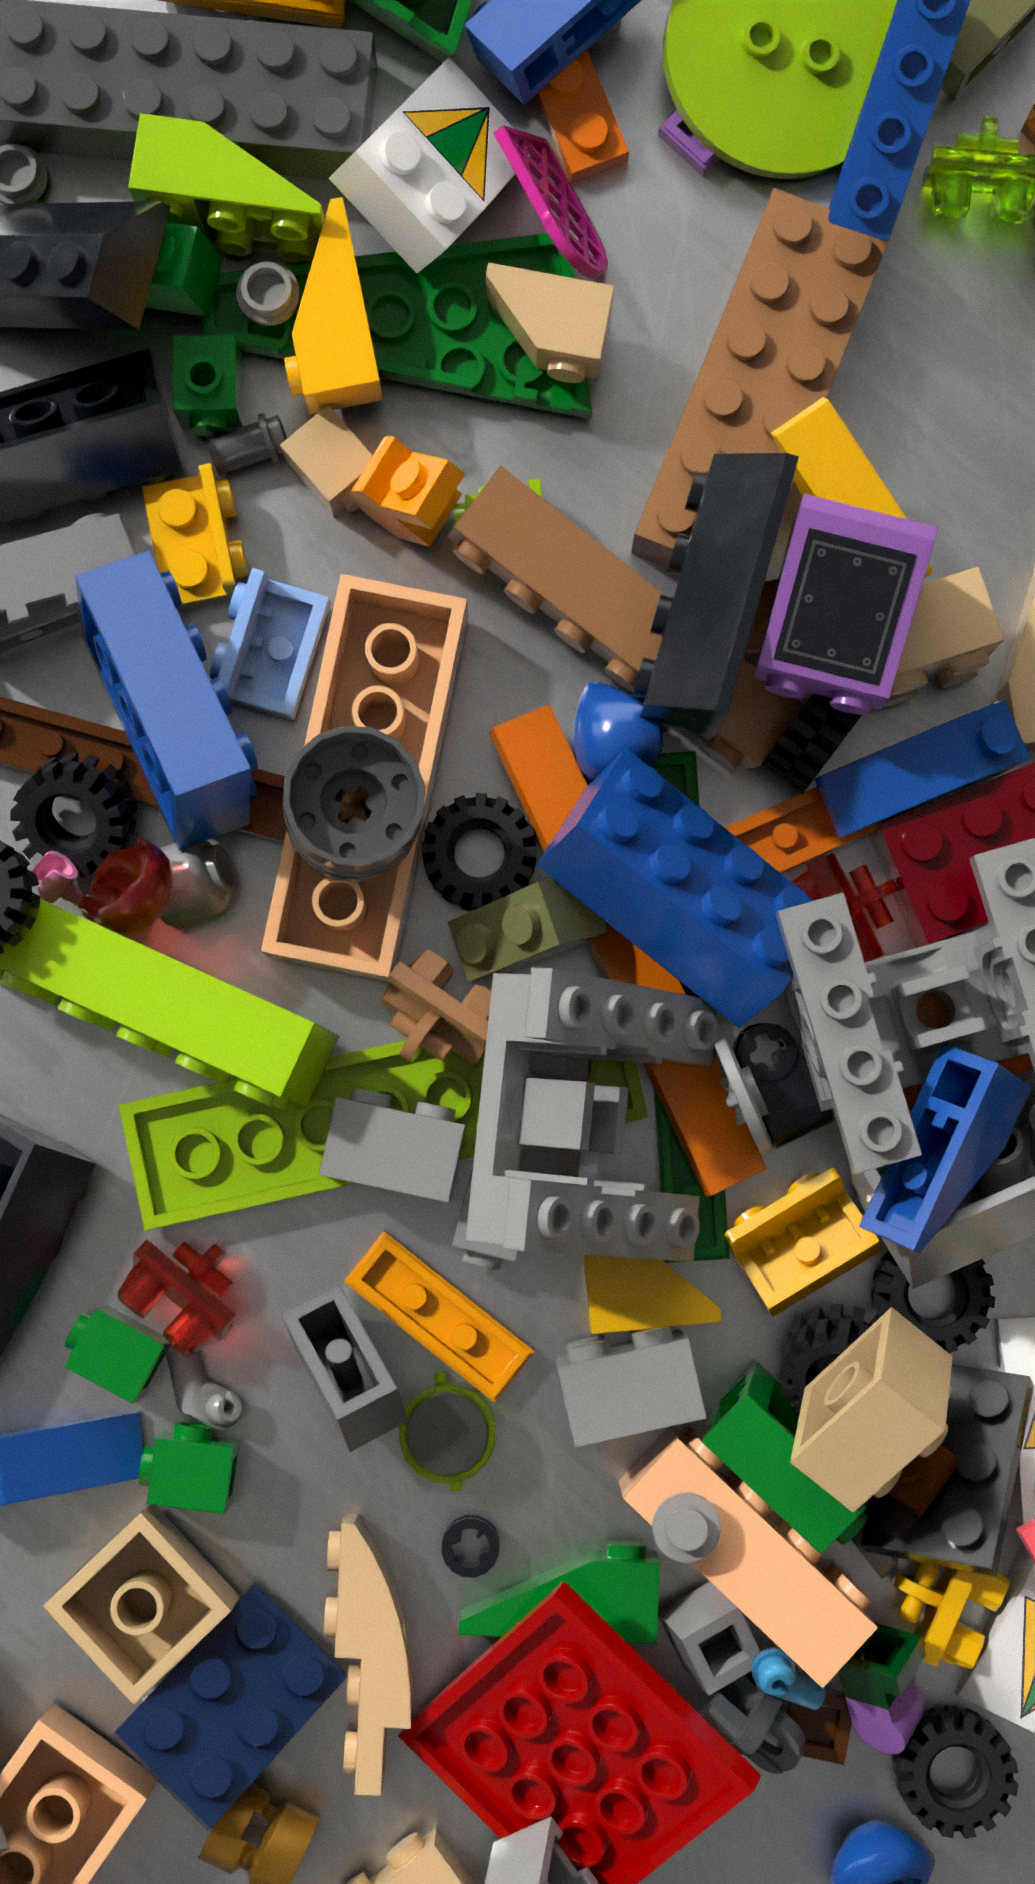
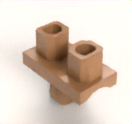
M431 950L423 952L409 966L399 961L388 976L389 985L381 998L380 1003L396 1013L389 1026L408 1038L400 1052V1056L411 1063L425 1049L443 1062L452 1051L476 1067L485 1055L491 990L485 986L474 985L462 1002L458 1001L443 990L450 981L454 970L448 961Z

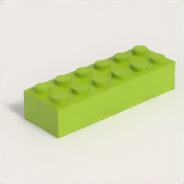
M40 899L39 908L30 907L28 916L36 919L31 930L22 926L17 932L23 940L15 947L7 943L2 945L4 953L0 954V983L54 1006H57L60 997H63L58 1007L59 1010L113 1032L118 1022L121 1026L116 1034L117 1037L170 1058L175 1048L180 1052L174 1063L224 1084H227L230 1076L234 1075L239 1078L234 1088L235 1091L283 1111L289 1100L308 1106L340 1037L308 1019Z

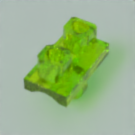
M989 116L983 117L979 134L957 132L954 147L934 145L929 166H926L924 169L923 188L931 189L933 215L950 219L966 217L970 210L971 193L993 195L991 220L1001 224H1023L1035 195V155L1018 153L1019 138L999 137L998 118Z

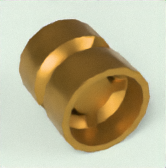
M251 1784L212 1827L198 1858L229 1874L236 1872L240 1868L246 1870L249 1884H290L320 1818L289 1802H285L276 1808L270 1803L269 1792ZM248 1823L266 1829L257 1848L241 1839Z

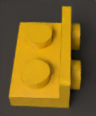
M211 463L199 465L200 475L142 486L157 568L160 573L167 570L170 571L180 593L182 607L177 608V611L230 601L234 589L239 582L238 579L249 577L241 539L230 540L226 518L237 516L232 487L229 479L218 480Z

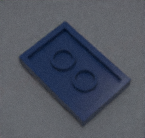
M254 1584L240 1598L232 1611L189 1652L114 1732L113 1737L209 1831L348 1675Z

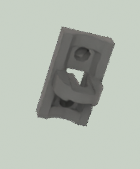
M752 1671L716 1691L717 1694L699 1713L741 1755H746L758 1767L767 1772L782 1774L783 1771L792 1770L798 1765L806 1746L805 1735L799 1725L780 1709L784 1700L758 1691ZM768 1731L780 1742L781 1748L773 1746L764 1739Z

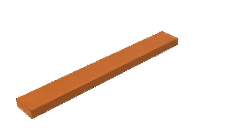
M550 704L497 725L489 732L544 852L588 786ZM606 921L608 933L586 942L603 978L685 994L680 981ZM714 1054L712 1066L691 1065L663 1060L662 1064L643 1063L705 1197L712 1196L767 1169L747 1124L736 1125L735 1108L728 1107L725 1101L729 1093L718 1083V1080L723 1078L724 1075Z

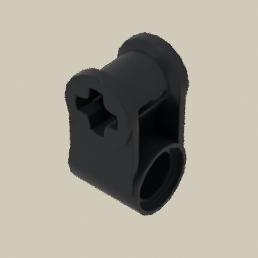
M757 1023L749 1025L739 1032L733 1042V1052L740 1068L746 1066L750 1068L769 1113L761 1118L775 1149L834 1122L831 1109L821 1112L809 1069L788 1030L778 1024ZM758 1035L764 1041H776L779 1050L771 1055L774 1065L770 1068L765 1063H752L749 1054L757 1049V1043L754 1038Z

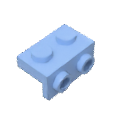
M252 568L247 584L238 582L234 589L228 618L235 620L228 644L219 642L216 647L209 677L211 679L220 678L230 702L294 721L331 604L330 598L270 580L265 571Z

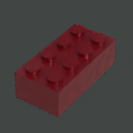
M1035 762L883 823L868 835L915 948L946 940L988 923L970 858L976 854L1035 838Z

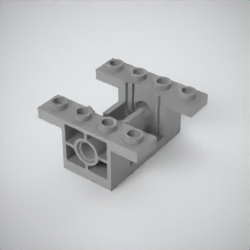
M1035 838L976 854L970 858L989 922L987 925L971 933L864 963L844 892L779 910L776 913L795 978L785 989L821 1112L834 1109L853 1174L922 1155L902 1088L925 1082L942 1043L994 1062L1029 1053L1035 1072ZM924 994L938 997L946 1007V1021L939 1029L926 1027L920 1023L916 1016L918 1000Z
M531 967V975L493 973L466 1240L503 1245L505 1249L693 1262L695 1242L699 1234L698 1207L700 1196L650 1191L651 1185L582 1178L578 1177L581 1151L622 1155L628 1088L595 1085V1083L588 1082L590 1060L662 1064L663 1060L691 1065L712 1066L714 1043L718 1036L717 1010L700 997L555 968Z

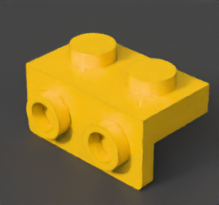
M830 1168L822 1174L814 1172L801 1177L790 1186L786 1196L766 1208L764 1206H756L745 1211L734 1221L732 1228L724 1234L733 1257L772 1317L882 1251L877 1236L859 1227L863 1216L845 1191L842 1178L835 1168Z

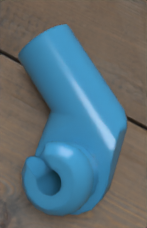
M766 1648L754 1657L751 1667L758 1691L814 1711L822 1705L826 1696L827 1685L822 1688L805 1671L798 1669L795 1662L781 1648Z

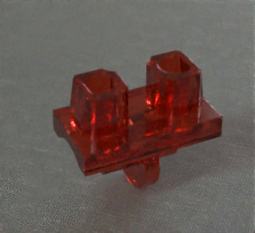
M835 853L827 856L821 855L806 863L809 871L798 876L792 883L805 891L814 901L844 892L864 963L885 955L863 909H867L876 929L894 922L883 900L899 891L894 879L876 886L866 864L849 872L859 892V895L856 896Z
M146 1239L134 1252L133 1269L129 1272L118 1291L117 1298L119 1301L143 1319L164 1295L182 1309L163 1331V1336L187 1358L205 1346L213 1337L220 1342L233 1327L231 1322L236 1316L232 1310L202 1286L204 1282L222 1297L233 1284V1281L216 1268L226 1254L216 1243L203 1255H200L185 1241L175 1250L172 1256L189 1270L187 1273Z

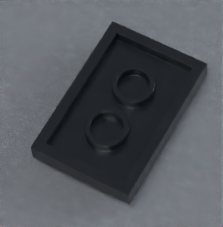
M952 1364L950 1379L952 1394L948 1400L946 1419L948 1432L941 1446L956 1456L959 1464L956 1466L957 1468L921 1517L888 1494L881 1498H876L874 1495L871 1496L867 1513L869 1517L865 1523L861 1545L866 1552L997 1577L1034 1384L1030 1376Z

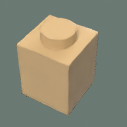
M327 405L281 443L280 447L287 465L333 517H336L345 508L349 512L359 509L352 500L350 492L373 455L333 409Z

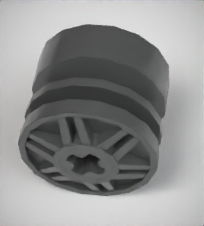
M342 726L315 736L296 753L284 778V823L293 849L311 869L334 880L364 882L389 873L408 856L420 831L424 814L425 784L417 762L397 739L372 727ZM358 798L366 802L364 815L367 820L365 822L357 817L351 819L348 824L341 821L342 806L339 802L344 801L352 805Z

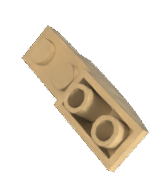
M345 1514L341 1522V1531L329 1532L327 1571H339L338 1597L326 1598L324 1637L335 1638V1658L361 1659V1665H349L347 1706H359L357 1732L346 1731L343 1771L344 1773H355L354 1795L381 1796L385 1780L387 1728L411 1729L414 1715V1677L410 1641L402 1605L392 1575L375 1539L359 1514Z

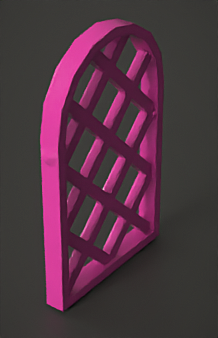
M502 125L493 133L548 235L565 259L580 274L590 279L597 278L607 271L608 259L605 248L547 139ZM528 153H529L530 156L538 163V166H537V165L534 163V161L528 156ZM531 172L538 178L539 182L532 176ZM549 192L558 200V203L551 197ZM551 209H552V210L555 212V214L559 217V220H558V219L556 218V216L552 213ZM568 212H569L570 215L575 219L576 223H575V222L573 221V219L568 215ZM569 229L578 237L579 241L569 232Z

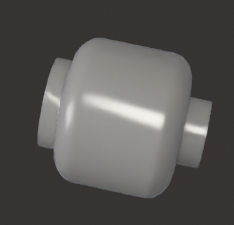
M206 840L178 851L176 844L173 843L147 854L142 866L143 878L139 879L136 885L139 900L148 914H157L165 924L174 928H182L224 911L229 904L230 893L236 890L237 880L231 859L224 848L219 844L211 845Z

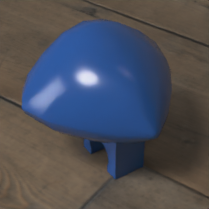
M596 681L587 683L579 699L573 725L572 750L584 779L590 784L625 748L629 749L643 762L653 768L664 746L663 733L666 732L664 724L640 717L645 698L631 696L611 685Z
M872 1820L849 1832L834 1859L831 1871V1884H928L935 1865V1858L923 1842L907 1831L889 1822Z

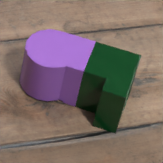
M875 1623L878 1628L839 1670V1675L856 1734L873 1749L894 1755L904 1750L927 1711V1700L923 1692L915 1685V1673L925 1658L926 1653L921 1635ZM863 1652H864V1660L860 1659L861 1656H862V1654H863Z

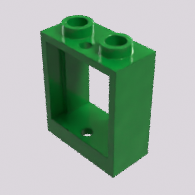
M756 1361L713 1405L701 1442L815 1550L822 1554L835 1540L844 1545L861 1530L869 1517L865 1512L868 1500L855 1512H851L790 1463L799 1414L796 1415L790 1408L792 1396L784 1398L780 1389L781 1383Z

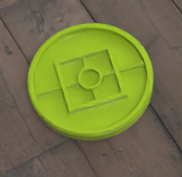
M672 0L665 22L662 52L665 77L672 100L681 118L695 137L720 159L740 170L776 179L806 178L831 171L843 165L897 0Z

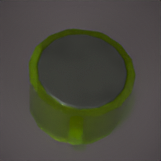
M447 1372L434 1373L435 1383L425 1386L408 1403L405 1409L408 1422L399 1426V1444L404 1459L417 1474L436 1483H449L450 1491H457L463 1489V1480L473 1477L487 1464L495 1447L497 1421L491 1403L478 1389L462 1381H448Z

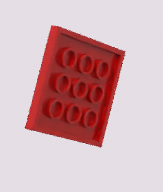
M565 1581L558 1585L413 1716L411 1729H402L398 1735L500 1839L552 1816L563 1832L560 1840L556 1842L577 1871L588 1867L599 1884H638L753 1793L761 1777V1774Z

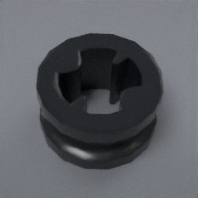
M465 1514L455 1518L447 1526L442 1539L441 1554L445 1564L453 1573L462 1577L476 1578L486 1574L495 1565L499 1556L500 1538L496 1527L488 1519L478 1514ZM476 1529L477 1539L483 1534L487 1537L490 1547L480 1550L479 1561L465 1562L464 1552L459 1557L454 1553L452 1545L461 1542L462 1530Z

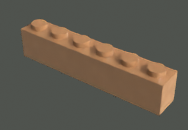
M500 465L447 535L448 538L457 544L453 549L454 554L478 573L483 574L487 568L508 584L504 592L512 601L532 614L538 608L558 623L554 631L562 640L582 653H585L588 648L592 649L609 663L605 668L606 673L621 686L633 692L643 657L656 660L662 636L652 634L650 630L660 595H666ZM745 657L742 661L729 712L715 738L701 734L709 741L704 747L705 750L721 764L732 770H735L738 765L744 769L760 766L804 706L798 699L780 696L765 689L766 681L753 678L756 666ZM676 727L679 730L686 731V729Z

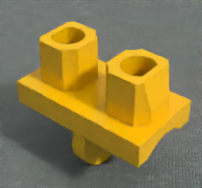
M921 1562L915 1577L896 1571L891 1584L907 1593L898 1616L912 1624H916L924 1604L927 1603L914 1633L921 1635L923 1638L926 1653L923 1662L937 1668L940 1660H943L950 1664L972 1669L983 1648L985 1636L980 1631L958 1622L967 1599L996 1612L1004 1600L1010 1586V1580L999 1571L996 1577L943 1567L937 1583L933 1587L932 1585L941 1566Z

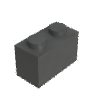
M340 1284L281 1314L294 1348L349 1452L408 1422L398 1389Z

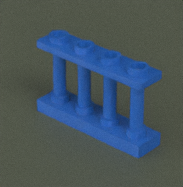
M897 0L828 208L830 209L828 221L831 224L880 240L890 238L971 0Z

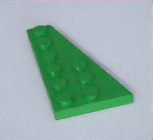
M548 233L452 244L419 273H416L396 251L355 256L379 378L587 419L592 418L588 378L585 377L584 381L580 383H568L548 376L547 370L536 368L487 298L486 271L488 262L575 278L573 266L557 249ZM312 262L284 265L297 279L300 300L296 311L288 320L273 326H263L252 322L243 314L239 307L236 288L241 275L246 270L219 273L209 317L202 316L204 335H236L241 351L281 359L296 356L292 331Z

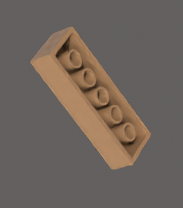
M773 188L634 533L631 553L668 567L677 534L681 533L690 536L696 512L685 510V505L695 471L708 474L714 454L780 453L770 433L822 397H827L889 239L880 240L833 225L828 221L830 209Z

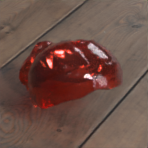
M139 838L136 840L139 844L138 847L111 852L99 865L96 876L92 880L91 890L86 896L82 897L78 908L82 911L81 914L85 918L113 932L128 933L141 931L153 925L162 915L173 891L174 874L170 859L150 840Z

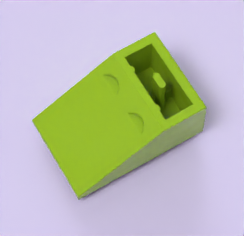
M140 113L128 185L133 201L165 202L171 206L167 223L198 227L211 244H214L222 252L245 256L251 254L252 250L276 253L279 258L291 263L313 261L324 223L323 210L319 202L205 122Z

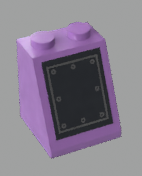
M804 494L791 528L753 678L766 681L765 689L767 691L788 698L802 699L804 698L805 691L830 697L829 705L846 713L868 715L870 708L881 710L891 694L939 527Z

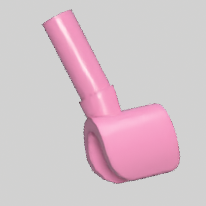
M49 851L32 869V872L37 875V879L41 881L38 885V892L43 900L54 903L61 897L64 900L70 901L90 916H96L101 911V904L75 886L73 881L77 878L78 871L70 859L57 851Z

